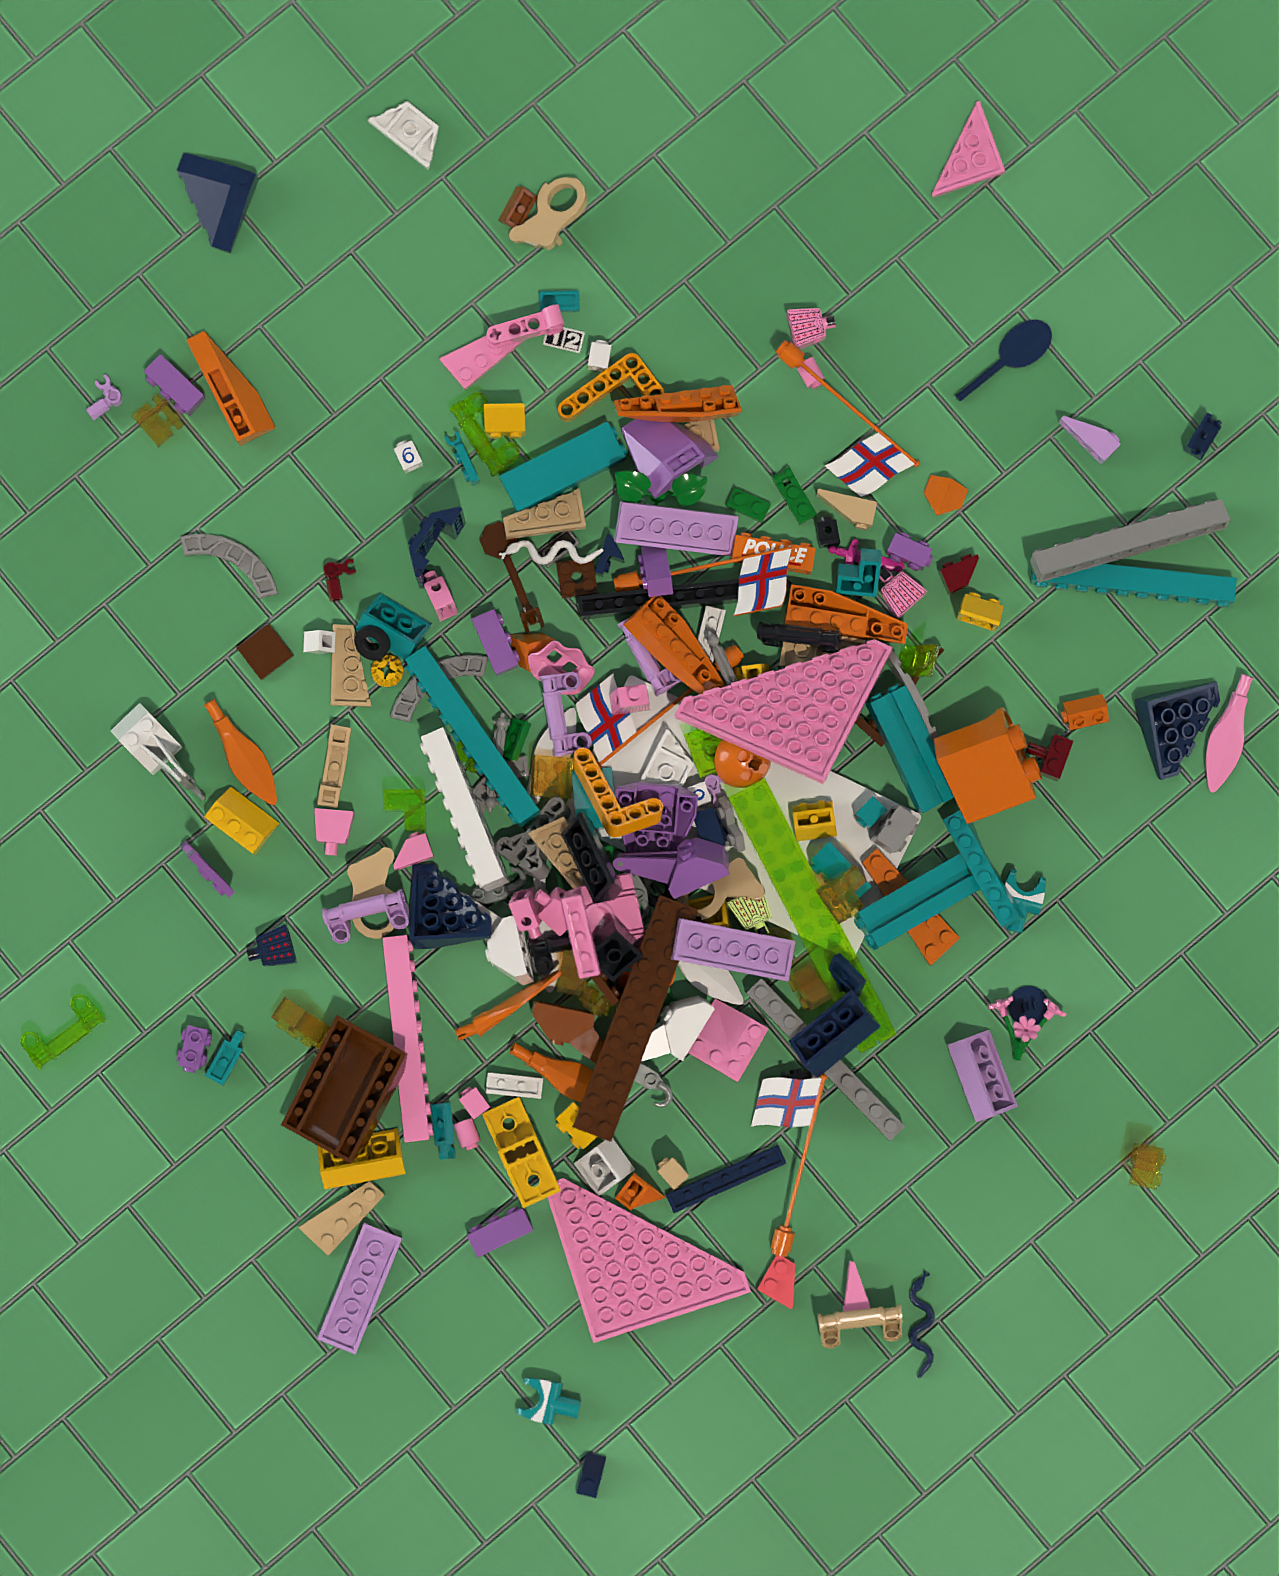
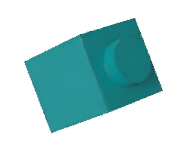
M872 796L855 814L857 819L855 821L862 828L867 827L870 829L887 809Z

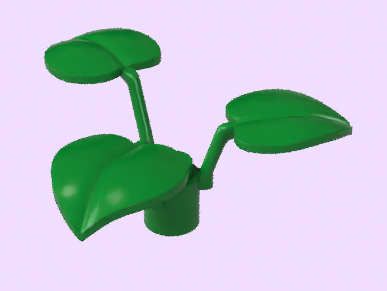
M619 471L615 473L617 492L620 498L632 503L638 502L643 495L647 496L649 494L654 505L658 506L660 502L664 501L666 494H669L672 497L677 496L679 504L688 506L698 502L704 495L707 487L706 476L684 473L673 480L672 489L674 492L668 490L655 499L648 491L651 487V481L645 474L637 471Z

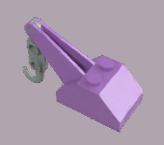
M693 838L681 842L677 846L676 851L617 853L613 857V867L619 870L620 874L632 873L638 903L643 908L641 913L643 920L650 914L651 907L648 902L647 888L640 876L667 883L668 890L673 898L676 899L729 875V854L723 845L700 838Z

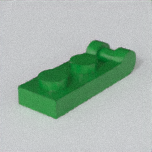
M788 466L783 469L784 472L776 473L771 478L800 526L817 516V513L795 478L793 471ZM788 478L790 484L784 486L782 481Z

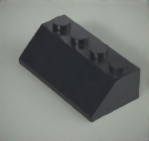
M581 812L577 813L561 835L593 903L598 904L615 900L623 890L621 882L613 870V865L609 861L590 819Z

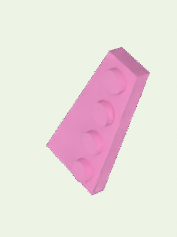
M515 327L509 329V332L512 335H517L520 333V331ZM492 334V337H494L495 340H498L499 336ZM486 336L439 358V361L466 390L525 340L499 348H492L487 345Z

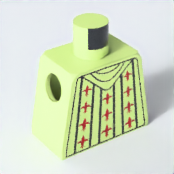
M766 895L757 901L747 897H739L727 902V906L745 931L754 928L757 934L766 935L769 933L764 922L770 920L772 916Z

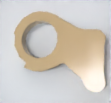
M575 177L556 179L549 185L545 182L537 196V215L530 218L524 224L513 227L509 233V238L514 243H525L535 248L550 250L555 245L560 247L563 243L559 237V232L579 217L586 208L588 196L582 183ZM565 188H572L577 191V200L571 208L562 212L551 209L552 198L557 192Z
M387 847L381 848L375 854L348 866L347 873L353 885L352 901L383 893L386 895L393 893L385 887L389 866L394 861L392 849ZM361 917L352 919L356 929L369 938H383V936L394 929L390 921L384 927L374 930L364 926Z
M734 859L729 863V875L709 883L714 886V899L709 906L698 910L695 919L704 920L713 916L721 908L726 897H747L755 901L764 897V886L756 880L744 859ZM689 893L678 897L677 902L689 906Z

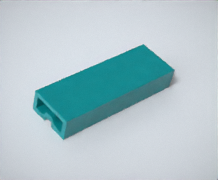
M605 422L500 475V481L509 495L515 510L520 512L533 508L626 461L625 454H627V450L623 443H618L616 439L618 433L613 425L609 426L608 422Z
M895 684L888 688L887 693L881 695L880 692L871 696V701L865 704L917 813H924L954 798L937 761L935 745L907 686Z
M961 854L952 857L853 914L855 917L854 923L859 930L863 931L866 944L870 948L872 947L873 950L878 949L980 890L973 875H970L967 869L968 866Z

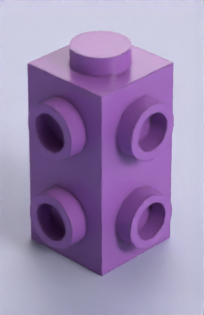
M902 532L900 534L895 533L886 553L890 560L897 563L902 561L908 564L907 567L914 571L919 569L923 571L925 566L929 567L934 557L930 555L932 549L929 548V544L923 541H918L917 543L911 540V536Z
M189 1025L187 1029H183L181 1041H184V1044L177 1054V1061H179V1066L184 1067L183 1071L195 1073L196 1069L201 1070L202 1066H206L208 1057L205 1054L206 1046L210 1047L212 1035L209 1034L210 1030Z

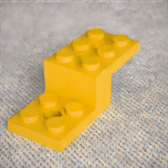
M520 1097L482 1113L522 1207L525 1208L560 1192L561 1189ZM506 1118L514 1120L515 1126L512 1130H506L503 1127V1121ZM534 1174L539 1177L540 1183L538 1186L532 1187L528 1184V1177Z

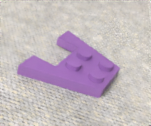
M186 840L180 845L187 853V857L199 868L197 870L207 882L211 880L213 882L211 885L221 896L226 894L230 898L235 893L232 887Z

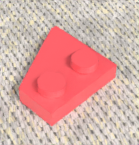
M776 1255L757 1290L792 1309L795 1263Z

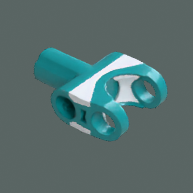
M1011 868L1004 885L1015 899L1025 918L1004 929L1022 933L1027 913L1039 915L1045 895L1046 878L1040 876L1034 889L1030 892H1024L1020 890L1016 883L1017 870Z
M524 1378L523 1383L531 1385L532 1388L536 1389L540 1400L532 1408L524 1409L517 1407L516 1413L518 1415L549 1425L554 1424L556 1414L577 1419L581 1400L561 1396L562 1383L540 1378Z

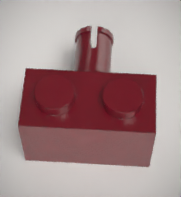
M1054 734L1047 747L1029 741L1025 753L1042 759L1043 762L1040 767L1041 776L1058 781L1074 741Z

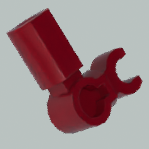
M347 559L343 564H340V562H328L324 565L323 573L328 578L326 585L330 602L343 599L340 579L337 576H342L343 573L347 575L356 574V570H349L347 568L349 564H354V559Z

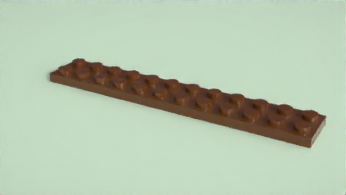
M659 896L640 946L643 957L634 963L572 1126L573 1128L604 1140L612 1141L679 962L671 959L678 919L694 921L698 909L667 897Z

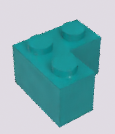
M861 548L859 565L839 564L836 593L877 597L881 568V550Z

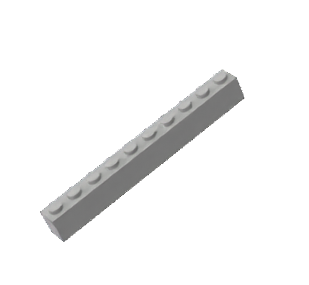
M1212 499L1202 505H1190L1178 512L1173 510L1164 516H1152L1143 522L1135 521L1122 528L1117 526L1108 532H1096L1090 537H1079L1066 544L1058 543L1052 548H1040L1032 554L1030 563L1037 581L1040 583L1227 529L1230 517L1222 499L1216 501Z
M762 979L746 993L789 1039H792L807 1026ZM841 1060L823 1073L827 1075L828 1079L888 1141H891L905 1127Z

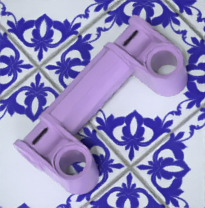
M628 619L619 623L617 626L622 629L627 639L625 641L647 681L651 682L655 690V696L667 692L682 682L674 677L668 669L662 670L656 658L623 625Z
M575 672L540 676L539 678L542 680L544 689L542 695L550 740H553L555 751L553 757L571 754L579 748L588 749L591 746V738L587 733H567L561 692L576 690L580 686V676ZM568 676L572 679L571 687L566 684ZM578 737H581L583 740L581 747L576 743Z
M402 889L395 893L387 895L383 893L365 899L339 904V907L322 909L323 920L329 929L332 939L340 944L346 943L350 939V920L385 911L392 927L395 929H404L409 924V907Z

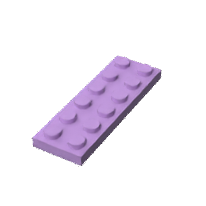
M620 501L614 541L617 543L732 556L739 517L730 514Z
M678 919L671 959L789 981L796 941Z
M363 1224L317 1338L318 1340L356 1355L403 1238L369 1224Z

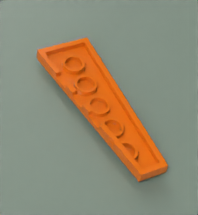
M877 848L861 862L884 897L909 883ZM938 914L907 931L930 966L960 939Z

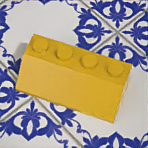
M398 1128L373 1133L367 1146L352 1164L318 1146L319 1168L324 1189L406 1174Z

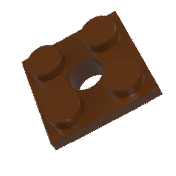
M574 560L556 562L562 599L598 593L593 560L584 564L574 562ZM580 573L583 576L582 582L574 583L571 579L572 575Z

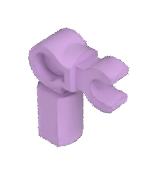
M104 375L106 380L104 385H100L97 380L95 381V385L99 390L104 391L103 395L106 398H101L85 409L93 421L109 411L111 406H120L123 401L120 392L115 386H111V380L107 375Z
M718 775L706 776L704 782L709 794L713 795L712 803L715 807H718L716 801L718 797L725 796L728 800L727 796L720 791L722 789L720 782L725 783Z

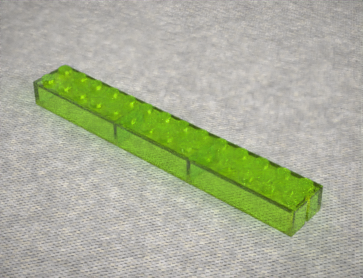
M763 779L728 797L729 803L733 807L745 834L833 1004L846 995L844 991H839L836 981L828 970L834 955L840 953L867 980L859 998L871 1011L881 1027L856 1047L858 1053L860 1054L876 1046L877 1044L874 1042L876 1040L882 1043L896 1036L897 1033L766 780Z

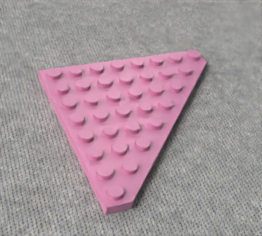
M873 639L867 641L866 644L856 647L855 645L830 655L824 654L804 663L798 662L785 666L784 669L775 672L772 670L759 674L758 677L749 680L743 679L733 682L723 688L717 687L707 690L697 696L684 697L675 713V718L824 784L893 647Z
M564 1178L557 1180L561 1191L547 1197L593 1343L751 1292L745 1272Z

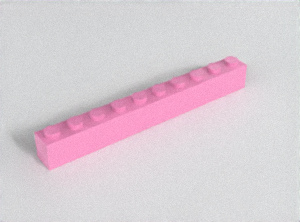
M407 935L383 938L394 1046L408 1053L405 1071L398 1083L404 1142L430 1140V1135H433V1125L428 1123V1115H431L430 1102L426 1103L425 1095L429 1094L428 1082H424L423 1074H427L426 1062H422L421 1054L425 1053L424 1042L419 1040V1033H422V1023L417 1021L420 1005L419 1000L415 1001L414 992H418L417 980H413L412 972H416L415 960L410 958L413 945L410 939L408 940Z

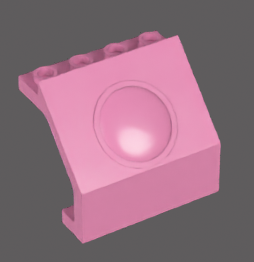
M631 872L616 875L621 882L623 890L615 900L594 904L585 885L566 891L561 898L579 979L600 975L601 971L593 939L597 932L612 919L629 933L640 946L642 944L645 929Z

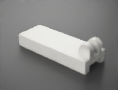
M706 606L698 642L713 664L712 647L707 643L708 631H711L718 638L720 637L726 610Z
M487 1073L485 1093L541 1099L543 1078Z

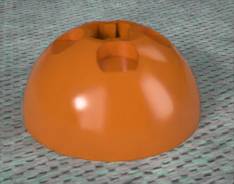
M723 739L716 749V772L719 778L731 787L747 788L754 786L766 776L770 769V760Z

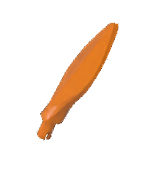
M215 699L205 703L204 707H206L214 721L212 724L220 736L232 773L254 795L270 805H276L277 795L273 774L263 752L232 724L228 716L223 714Z
M561 970L548 974L495 1007L473 1017L472 1023L456 1028L455 1033L459 1036L458 1040L462 1041L475 1034H478L479 1037L484 1035L562 975Z
M517 1042L511 1046L509 1054L525 1062V1065L541 1074L561 1094L582 1103L593 1070L577 1062L551 1058L536 1051L531 1052Z

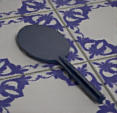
M1029 320L1014 327L1001 343L999 349L1000 360L955 395L956 399L961 402L1005 365L1010 368H1022L1036 362L1044 355L1051 343L1052 331L1049 325L1041 320Z

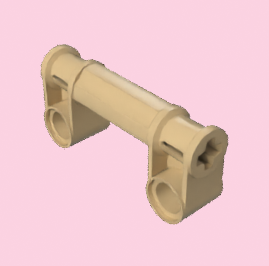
M900 1304L891 1308H883L881 1306L835 1312V1314L831 1315L818 1314L822 1346L828 1349L835 1348L840 1344L841 1329L882 1325L885 1340L896 1341L902 1337L903 1320Z

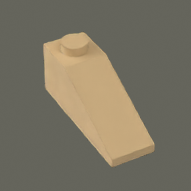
M818 489L816 497L847 522L855 525L856 529H871L877 506L876 501Z

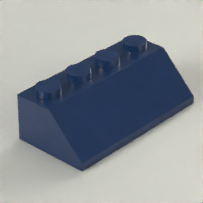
M850 990L790 1039L789 1043L803 1065L818 1078L881 1026L853 990Z

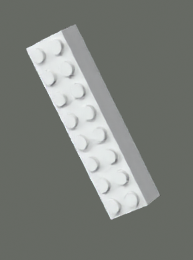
M442 727L421 736L423 742L420 743L424 755L430 759L427 763L431 773H434L435 777L437 776L438 780L435 781L439 792L445 796L442 801L446 810H449L450 814L452 813L453 817L450 818L453 828L460 833V836L457 838L461 847L468 853L465 855L468 865L475 870L473 878L477 886L479 885L480 888H484L488 892L509 883V878L450 734Z

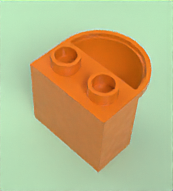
M1004 707L996 709L995 713L980 722L934 739L937 761L967 824L1036 799L1033 782L1042 779L1038 764L1034 756L1026 757L1024 748L1027 747L1023 731L1019 724H1013Z

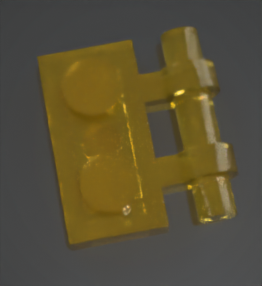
M156 395L152 399L156 404L153 409L147 403L133 414L132 417L159 448L174 435L169 429L174 425L179 430L184 424L180 421V416L169 408V403L159 395ZM163 412L168 418L167 421L163 422L158 414Z

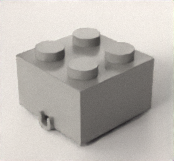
M893 806L884 820L879 822V827L870 840L889 854L901 852L907 844L905 841L907 836L913 835L919 825L916 823L919 819L902 806Z

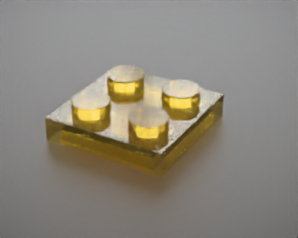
M532 755L530 796L571 799L573 758Z

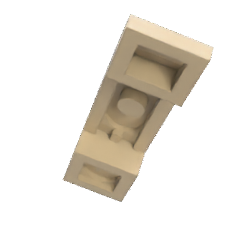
M331 725L317 805L338 808L352 728Z

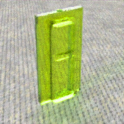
M906 645L905 650H902L899 655L904 674L908 673L910 677H933L940 645Z

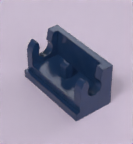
M1207 412L1184 451L1201 461L1222 426L1220 425L1222 422L1220 420H1213L1212 415Z
M717 807L697 812L694 821L700 839L717 843L724 847L729 846L721 819L717 815Z

